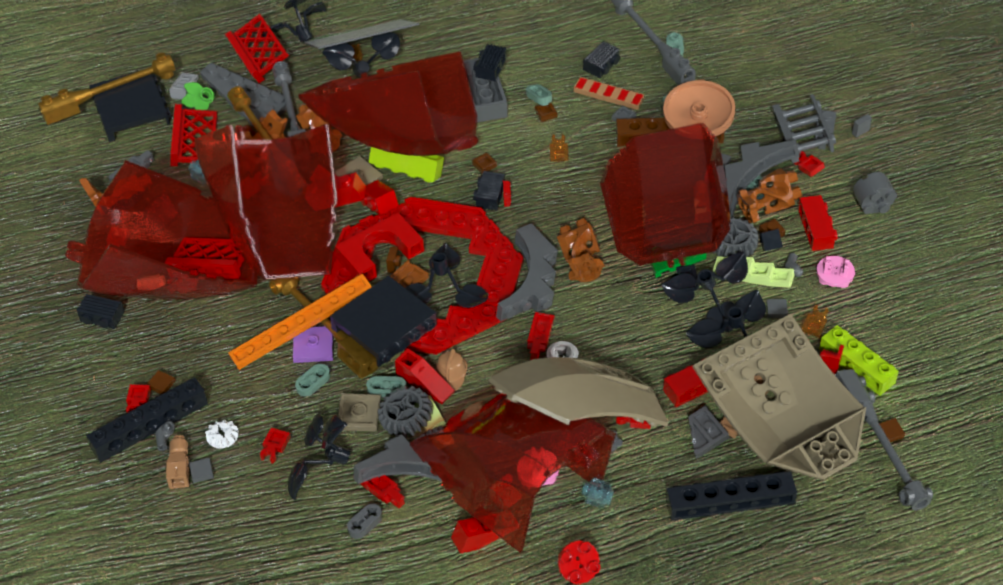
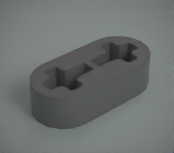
M369 504L351 518L347 524L350 537L360 539L377 526L382 520L381 508L376 504ZM369 513H371V514H375V513H376V516L374 517L373 515H371V516L369 517Z

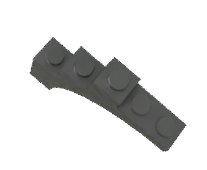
M796 139L761 147L759 142L741 145L743 161L725 165L726 181L708 184L713 223L719 219L724 220L725 217L732 219L738 202V190L746 189L755 178L769 168L799 157Z
M532 223L516 229L515 244L525 258L528 275L515 293L498 303L496 317L500 322L512 318L523 311H528L530 308H533L536 312L548 309L553 303L554 291L550 287L554 285L556 270L552 266L556 264L558 250Z
M403 435L389 439L385 442L384 451L378 452L374 456L354 465V480L357 484L382 475L407 474L424 476L448 484L463 493L474 504L492 496L491 486L493 481L465 450L454 453L447 458L433 442L415 450Z

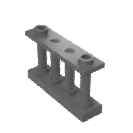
M814 94L810 95L811 104L791 110H781L779 104L772 105L774 119L784 142L823 133L824 138L803 144L797 143L799 154H801V151L828 144L830 152H834L833 144H836L834 133L830 134L821 113L820 101L815 99ZM814 111L815 114L792 122L786 121L789 117ZM814 122L819 123V126L797 133L790 132L793 128ZM799 157L791 159V162H799Z

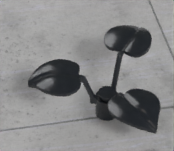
M290 0L285 3L284 7L289 9L294 6L300 22L295 27L296 30L287 23L282 22L272 25L270 28L275 32L287 27L294 36H298L301 43L307 42L313 38L308 26L307 15L316 12H326V6L323 2H318L299 13L297 5L307 0ZM262 32L261 37H266L267 32Z
M387 32L373 36L371 45L377 52L367 62L359 61L356 63L355 59L352 58L354 48L348 43L326 47L322 54L333 68L343 71L348 69L353 62L352 66L354 67L353 72L355 76L370 78L362 82V93L372 105L381 108L389 96L390 86L384 78H373L372 75L367 74L370 69L369 64L379 54L384 60L392 59L399 50L400 40L398 35L393 32Z
M447 243L443 244L429 260V267L431 269L428 286L425 287L423 284L414 283L405 287L423 303L427 304L432 299V294L429 290H431L434 274L444 276L448 273L458 292L455 300L459 306L471 308L484 303L488 299L487 292L478 285L467 284L463 289L459 288L451 270L460 264V256Z
M738 252L726 257L717 265L716 274L708 269H704L698 273L697 280L691 274H679L669 281L662 283V288L666 295L677 303L692 301L695 297L694 291H697L700 285L704 290H710L717 307H713L708 311L707 319L717 321L721 329L724 325V320L728 319V310L736 305L731 301H726L720 305L713 290L716 285L715 278L720 281L727 280L732 284L744 280L748 274L745 252ZM728 324L724 332L732 331L734 328Z
M759 290L746 294L735 303L736 306L728 310V319L724 320V325L721 329L717 321L704 319L686 332L687 337L700 347L712 348L722 342L720 333H723L729 324L732 328H741L743 336L746 338L747 333L744 328V321L747 319L750 322H756L762 319L766 313V306Z
M320 414L314 416L306 431L304 442L308 447L312 446L315 440L321 442V447L325 449V456L328 460H304L302 463L297 462L288 478V492L292 499L296 500V494L305 480L307 464L328 463L333 465V462L345 465L347 463L350 450L333 443L341 431L348 425L339 416L333 415L330 417L323 430L324 437L322 439L319 437V434L323 429V417Z

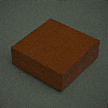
M551 102L546 106H535V112L541 122L557 118V112Z
M486 152L473 159L472 165L483 174V171H490L496 168L497 162Z
M158 370L147 385H150L151 390L162 395L176 381L175 377Z
M896 418L879 423L890 442L905 437V432Z

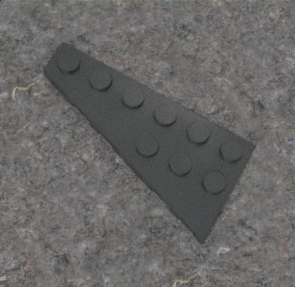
M210 62L200 72L201 78L212 88H215L218 94L224 97L232 108L233 104L227 97V94L232 88L241 86L251 99L249 107L258 120L261 117L265 118L272 109L276 111L278 116H281L287 110L284 95ZM244 111L238 112L242 117H245L248 120V123L251 126H254Z

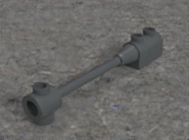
M611 0L617 14L625 15L628 13L657 45L663 57L662 68L677 85L695 81L696 71L689 64L690 61L680 54L678 48H672L659 39L633 10L632 0Z
M278 61L274 64L272 72L275 84L282 87L291 124L288 138L293 160L299 170H307L313 164L306 131L301 129L297 123L288 87L292 82L290 69L286 62Z
M852 369L837 371L835 375L837 379L864 408L866 407L864 420L874 430L905 483V487L899 493L902 505L911 506L915 511L927 507L933 498L932 489L930 487L924 488L921 481H913L878 423L873 406L875 394L872 391L867 392L865 389L866 380L864 376H858L855 370Z

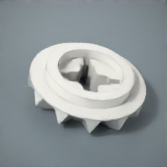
M558 341L549 346L547 358L559 357V355L565 352L566 357L578 358V350L570 342Z
M224 419L222 422H218L216 420L215 424L209 425V429L206 431V440L215 448L229 447L238 438V428L232 421L227 422ZM219 430L225 432V438L219 434Z

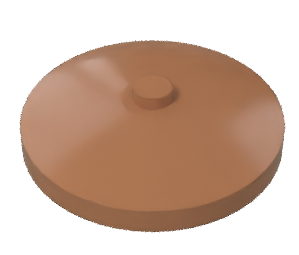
M704 80L689 81L678 85L667 95L663 105V115L668 127L676 134L695 140L709 139L722 134L730 127L735 117V102L729 91L719 84Z

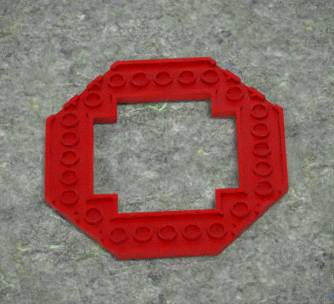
M409 197L404 200V203L381 215L378 214L374 217L370 215L359 220V224L342 228L337 244L399 212L414 230L471 239L469 253L485 256L476 285L487 292V301L471 308L450 305L446 320L436 318L437 326L432 331H428L421 336L418 341L407 346L406 349L437 355L501 323L496 317L498 303L515 293L524 259L520 252L517 253L513 248V244L509 239L501 234L498 226L492 219L490 220L486 216V212L482 208ZM377 244L371 246L365 252L370 259H372ZM335 249L321 282L322 290L326 295L354 279L337 259Z

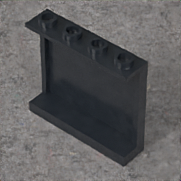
M155 74L144 76L93 96L109 142L116 141L114 132L165 118L167 125H170L169 117H171V113L168 107L165 108L167 104L164 96H160L162 91L160 85L156 86L158 82ZM124 76L89 85V87L92 89Z
M387 276L330 316L331 329L336 333L343 330L376 357L378 367L389 362L392 357L404 351L407 346L418 341L421 336L428 331H432L437 326L436 312L390 276Z

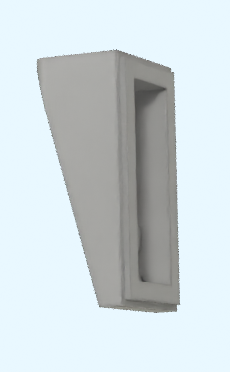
M181 73L169 89L171 98L182 100L188 94L184 84L196 83L199 76Z

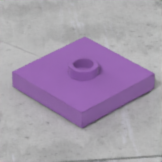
M325 326L311 327L293 338L294 363L333 361V334Z

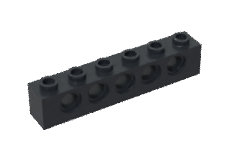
M193 377L87 434L86 437L92 452L100 463L156 433L165 422L170 421L174 423L208 405L205 391L196 378Z
M779 471L767 475L757 474L752 477H736L730 480H715L713 482L694 483L686 486L677 485L667 488L666 503L671 521L795 504L797 489L791 471Z

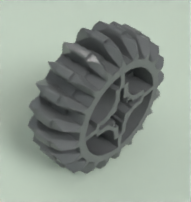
M733 216L732 219L725 217L724 220L719 219L717 222H714L709 229L707 240L713 254L717 253L718 256L728 257L738 252H745L746 257L753 255L754 250H756L759 237L757 229L754 228L753 224H749L748 220L742 221L741 217L735 219Z
M404 386L402 390L397 388L394 393L390 391V396L384 397V402L380 403V409H378L379 421L383 429L388 431L390 435L395 434L397 437L403 435L405 438L408 434L414 436V432H421V427H427L426 421H431V414H433L432 403L428 395L420 388L416 389L414 386L409 389ZM414 403L419 404V408H416ZM392 415L396 416V420L392 419Z

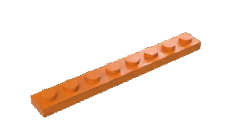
M361 274L228 352L238 370L330 317L372 286L365 276Z

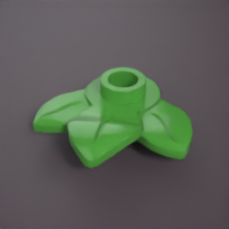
M195 82L184 84L188 94L182 99V105L187 108L195 107V110H208L209 104L213 102L215 97L212 89L208 87L203 88Z

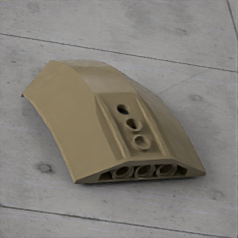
M792 314L692 366L712 399L738 435L766 464L824 480L857 461L866 407L864 408L825 364ZM754 376L762 377L763 384L756 383ZM765 392H773L776 397L775 400H767Z
M569 357L534 359L498 369L489 378V382L495 386L494 389L502 394H507L506 398L515 403L521 402L567 425L573 420L600 416L631 417L641 423L645 420L648 424L655 427L658 424L666 427L668 425V421L652 387L627 371L598 362Z

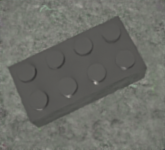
M479 58L458 61L459 77L473 123L508 117L507 100L499 76L496 82L477 78L473 66L474 62L478 61Z

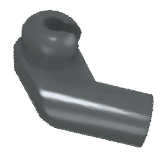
M790 253L785 268L794 269V276L798 278L803 274V269L796 263L798 256L795 253Z
M170 421L165 422L156 431L155 437L159 451H164L168 448L167 439L174 432L175 425Z

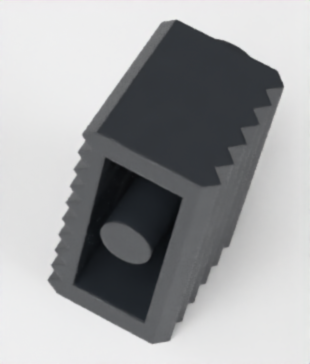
M602 41L583 60V70L601 79L603 75L608 74L613 65L618 64L620 49Z
M486 44L484 50H480L479 60L474 62L473 70L476 77L496 82L506 61V48Z
M483 171L482 177L478 178V190H475L473 195L476 207L498 210L503 194L505 174Z
M85 294L84 299L77 308L81 322L112 329L116 328L125 312L121 301Z

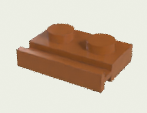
M407 260L390 277L405 288L414 283L423 284L429 278V273L415 264L412 265Z

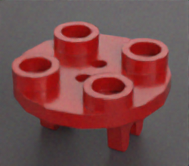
M575 540L569 542L559 554V572L564 579L573 584L586 583L600 571L599 554L595 547L587 541Z

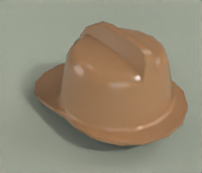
M451 349V351L445 352L439 357L435 371L457 391L464 382L468 364L459 353L455 352V349Z

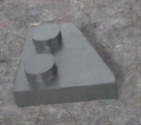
M706 406L688 416L696 459L729 439L728 432Z

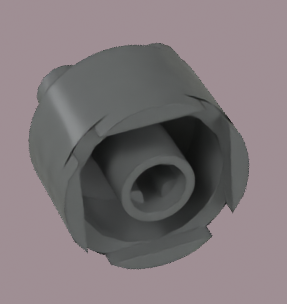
M873 172L867 175L868 178L864 180L862 178L859 179L853 187V192L865 214L877 212L883 214L888 212L897 197V193L888 177L882 172Z

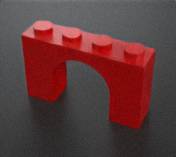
M399 212L335 245L336 257L354 278L363 274L368 282L377 277L376 265L365 254L371 246L378 243L392 244L398 247L408 260L424 252L423 238Z

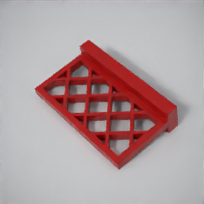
M258 14L235 33L229 31L225 34L251 75L259 84L265 80L263 75L270 71L276 62L283 61L289 56L261 14ZM261 21L260 27L254 28L255 24ZM248 32L246 38H240L243 33ZM253 32H258L256 37L251 38ZM262 32H267L266 37H261ZM249 42H254L253 47L247 48ZM259 42H264L263 47H258ZM269 42H274L273 47H268ZM256 52H261L259 57H254ZM266 52H271L269 57H264ZM276 52H282L278 57H274ZM262 62H267V65L261 69Z
M175 104L170 166L178 167V162L205 164L202 162L204 159L207 164L210 162L214 164L217 111L182 109V104ZM185 115L194 116L195 118L188 120ZM204 117H213V119H211V120L208 121V122H207L205 119H203V118H204ZM200 121L203 125L197 127L194 123ZM189 126L194 129L190 133L185 130ZM209 128L211 132L206 134L202 130ZM197 133L202 136L198 140L193 137ZM190 139L193 143L187 145L184 141ZM207 140L211 144H209L208 146H204L202 142ZM198 146L201 150L195 152L192 148ZM187 151L192 154L190 157L182 156ZM206 152L211 158H203L200 155Z
M184 237L173 257H167L165 264L170 276L179 277V273L196 269L199 273V278L239 279L241 276L240 267L253 243L252 240ZM187 244H195V245H193V246H191V247L185 249V247L187 246ZM206 245H211V246H209V247H207V248H205V249L202 250V247H204V246H206ZM224 245H227V247H225V248H223V249H221V250L218 249V248H220V247H222V246H224ZM240 246H244L243 248H241V249H239V250H237V251L235 250L236 248H238V247H240ZM196 250H199V252H197V253H195V254H193V255H190V253H192V252H194V251H196ZM216 250L215 253H213V254H211V255H209V256L206 255V254H208V253H210V252ZM233 251V253L224 257V254Z

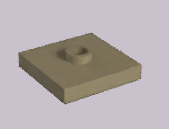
M361 156L334 172L339 177L356 172L365 185L383 179V174Z
M341 393L338 416L348 424L343 430L377 432L381 395Z

